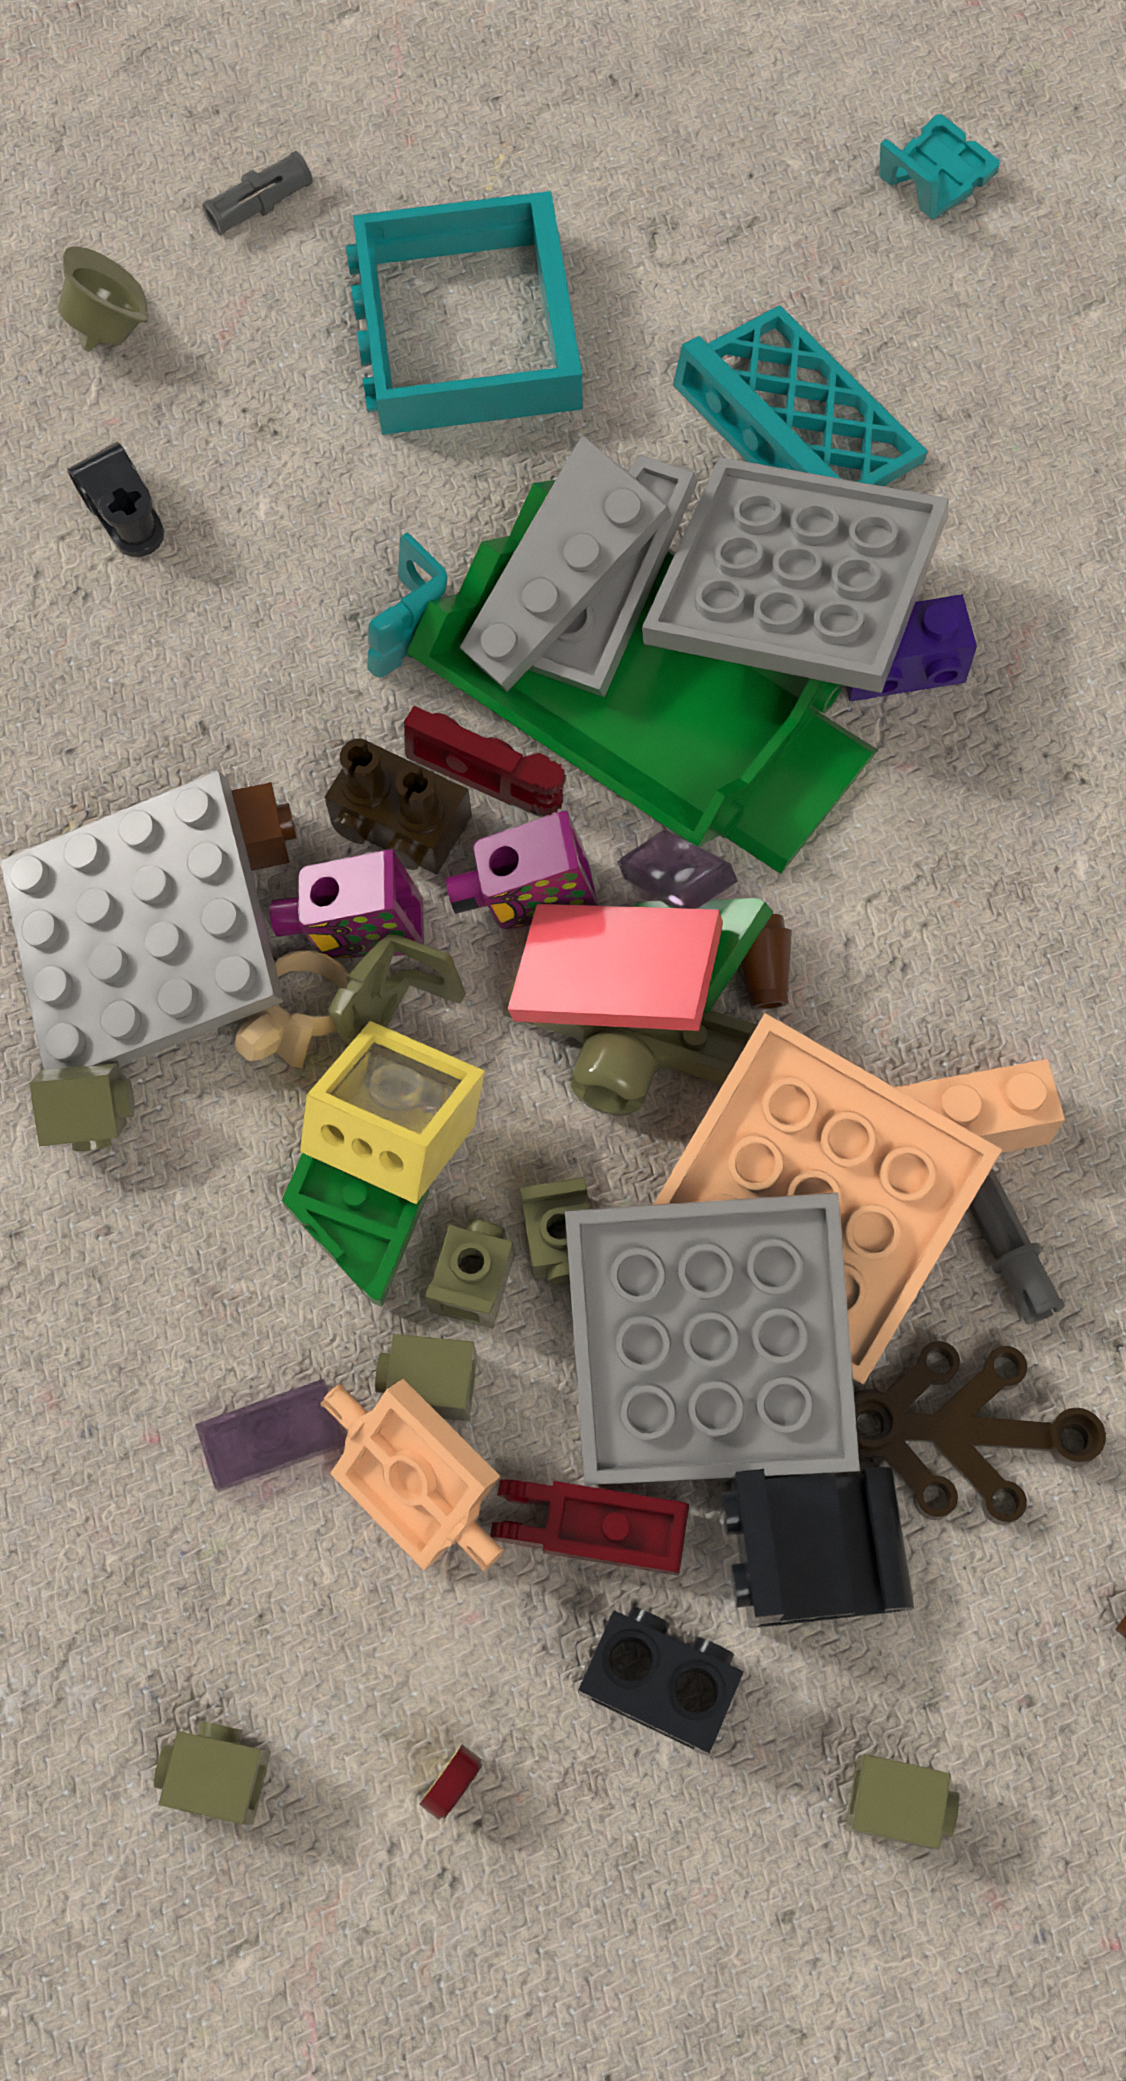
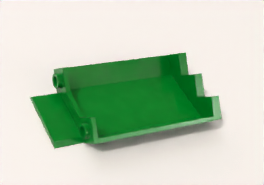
M556 479L533 483L510 535L481 541L459 593L428 602L406 654L697 848L721 836L782 874L878 751V749L823 715L835 703L842 691L843 685L644 644L642 626L676 553L669 549L605 697L529 670L506 692L469 659L460 646Z

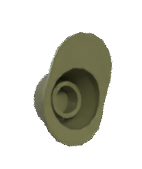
M77 246L66 248L62 257L65 279L59 300L58 313L65 322L78 331L79 341L83 350L89 352L99 342L113 346L121 345L139 322L148 321L146 300L141 285L122 266L101 253Z

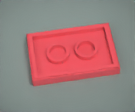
M537 904L508 1011L514 1022L699 1031L723 927L719 910Z

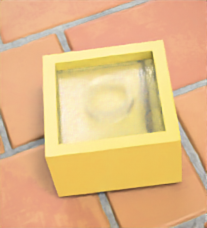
M369 1021L306 1095L300 1152L417 1204L474 1128L485 1070Z

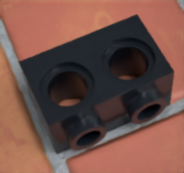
M632 1606L628 1616L613 1610L579 1686L578 1694L705 1756L709 1755L744 1671L730 1665L735 1654L716 1643L698 1636L695 1637L692 1647L666 1635L670 1623L641 1608ZM626 1642H635L642 1645L651 1657L650 1671L645 1677L637 1681H626L619 1678L612 1670L610 1664V1657L615 1648ZM698 1672L711 1680L715 1688V1700L711 1708L704 1712L695 1713L684 1709L679 1704L675 1694V1685L684 1674Z

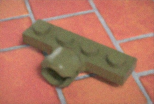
M519 967L503 1003V1016L510 1018L512 1017L508 1011V1006ZM711 1010L708 1014L703 1012L699 1031L525 1022L573 1037L583 1043L572 1072L571 1087L573 1092L588 1107L614 1116H626L641 1109L654 1074L660 1069H673L723 1085L758 1026Z

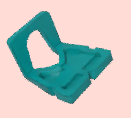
M936 114L921 129V135L917 139L913 137L903 150L899 149L888 139H884L880 143V178L890 186L913 179L917 189L919 209L931 220L971 196L973 188L976 186L983 187L999 170V159L978 142L966 141V133L943 114Z
M408 532L402 535L399 540L398 576L411 593L403 597L401 602L395 606H390L377 615L368 624V644L371 647L368 650L367 669L375 677H385L402 665V659L405 656L411 658L406 652L428 602L441 598L447 587L448 574L445 568ZM413 562L427 572L432 579L426 583L417 572Z

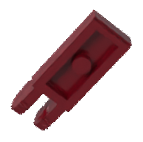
M413 706L404 720L406 758L509 805L512 803L529 812L536 811L537 815L542 814L543 817L557 813L558 809L562 808L564 800L563 787L566 775L565 769L561 768L562 764L556 763V760L551 761L550 757L541 753L523 757V754L514 751L509 744L501 739L494 737L485 738L461 727L454 719L445 714H432L417 706Z
M513 1479L500 1480L497 1496L506 1499L508 1502L550 1505L546 1529L525 1526L522 1523L507 1520L493 1522L490 1537L493 1540L531 1548H543L542 1551L545 1554L679 1576L690 1504L554 1481L553 1486Z

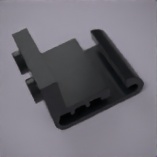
M869 1467L863 1470V1474L835 1477V1472L770 1479H765L764 1469L735 1472L730 1486L731 1492L721 1494L726 1535H736L740 1563L731 1564L732 1587L736 1608L746 1607L749 1628L887 1614L914 1609L892 1468Z

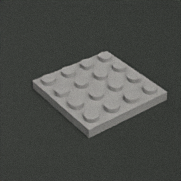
M719 457L642 626L644 644L882 693L947 520L949 498Z
M218 770L0 860L43 1070L73 1066H93L117 1061L119 1066L284 1002L229 779Z
M839 1192L565 1211L584 1485L734 1478L735 1472L764 1469L765 1476L860 1471Z

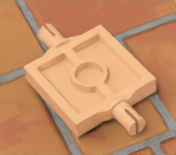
M404 1379L389 1387L376 1406L368 1412L342 1384L334 1387L323 1398L324 1400L320 1405L348 1431L344 1453L330 1474L423 1571L440 1559L446 1549L455 1542L481 1567L483 1572L488 1570L500 1558L505 1549L500 1547L478 1525L476 1520L479 1515L481 1502L501 1476Z

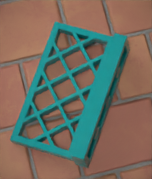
M781 305L709 343H706L700 336H697L681 346L673 386L747 462L839 479L841 478L830 468V465L860 470V479L856 482L884 487L925 461L928 450ZM776 329L791 344L790 349L760 344V336ZM730 355L750 359L749 372L732 369L722 357ZM758 360L788 365V378L757 373ZM797 367L819 371L827 379V385L796 380ZM755 390L786 395L785 409L769 406ZM798 397L825 402L824 415L795 411L794 398ZM834 404L855 407L864 416V422L833 417ZM792 427L823 432L822 446L806 444L792 430ZM832 434L862 439V453L831 448ZM872 441L892 444L902 455L895 459L871 455Z

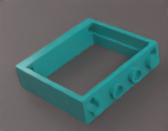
M552 191L353 215L356 243L347 244L346 253L350 275L360 274L362 284L351 285L355 320L366 319L367 330L357 331L361 366L372 365L374 376L363 378L367 413L379 412L382 435L583 410L582 369ZM533 245L553 368L393 388L377 264Z

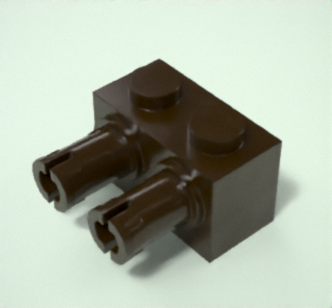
M362 738L347 742L340 752L342 769L324 796L331 824L335 831L345 839L356 844H364L365 841H368L384 850L393 849L405 868L417 870L420 866L437 875L472 817L469 789Z

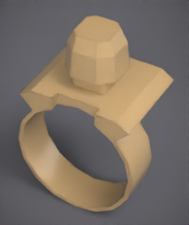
M310 950L293 951L279 957L275 962L278 977L288 972L308 971L321 974L334 982L338 988H345L348 985L346 977L350 973L340 962L326 954ZM278 1004L243 1018L245 1023L238 1030L234 1046L237 1052L248 1061L263 1060L269 1055L276 1053L290 1066L302 1069L311 1036H324L337 1030L330 1015L314 1017L300 1013L292 1015L283 1010Z

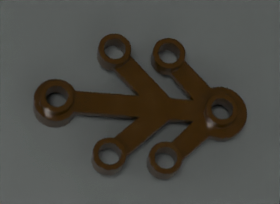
M935 1341L926 1345L918 1356L917 1364L885 1392L873 1389L854 1392L856 1426L858 1417L863 1414H872L881 1423V1432L876 1436L864 1435L857 1426L859 1456L863 1458L882 1457L914 1493V1505L917 1511L923 1517L930 1520H940L948 1516L957 1505L958 1493L956 1487L949 1479L943 1476H934L905 1441L932 1443L982 1497V1509L985 1516L991 1522L998 1525L1012 1524L1024 1514L1027 1506L1026 1495L1019 1485L1011 1481H1005L974 1446L1050 1451L1053 1457L1060 1463L1079 1467L1095 1459L1102 1452L1106 1442V1432L1101 1420L1094 1413L1083 1408L1066 1409L1056 1416L1052 1422L972 1417L1001 1390L1015 1388L1026 1376V1358L1018 1349L1011 1346H1001L993 1350L985 1360L983 1370L934 1414L904 1411L931 1385H944L951 1381L960 1366L959 1354L952 1345L943 1341ZM931 1353L943 1354L949 1361V1371L945 1374L932 1372L927 1366V1356ZM1001 1357L1010 1359L1016 1366V1377L1012 1379L1000 1377L994 1369L995 1359ZM1064 1429H1074L1082 1435L1084 1446L1081 1451H1071L1064 1446L1061 1439ZM937 1486L943 1489L948 1500L946 1507L940 1510L929 1507L924 1500L925 1488ZM1005 1491L1012 1495L1016 1503L1013 1514L1004 1515L995 1509L992 1501L995 1492Z

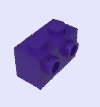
M963 594L915 602L882 693L846 686L849 701L966 683L977 644Z

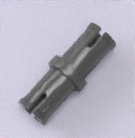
M294 151L288 157L259 173L250 170L241 176V183L217 197L203 202L202 208L213 230L221 236L228 229L257 213L265 216L273 212L275 203L304 186L311 185L313 178L304 158L299 152ZM275 183L274 186H272V187H270V188H267V189H265L264 191L258 193V191H260V190L266 188L267 186H269V185ZM258 193L256 196H254V197H252L251 199L245 201L244 203H239V202L243 201L244 199L249 198V197L253 196L254 194Z

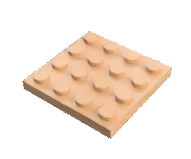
M765 1013L653 1205L839 1192L853 1379L864 1385L1002 1149Z

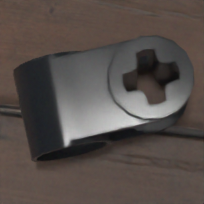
M118 441L67 469L85 505L93 516H97L119 551L130 557H143L159 548L164 540L165 533L162 522L152 507L153 501L148 489L142 482L128 454Z

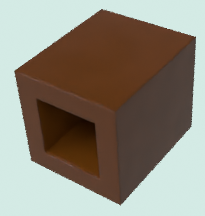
M272 782L231 790L251 871L290 863L286 841L297 839L290 804L278 805Z

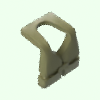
M387 935L358 962L346 977L348 985L345 988L338 989L328 1011L347 1048L369 1021L387 1028L410 985L461 1004L466 993L454 961L449 954L400 935ZM395 951L432 967L442 975V977L408 969L396 973L386 982L388 968Z

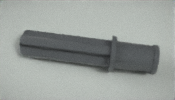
M991 1168L969 1208L995 1258L991 1265L994 1273L1003 1274L1023 1314L1025 1324H1033L1053 1315L1051 1309L1054 1312H1059L1065 1307V1304L1059 1298L1038 1257L1042 1252L1040 1244L1030 1242L993 1168Z

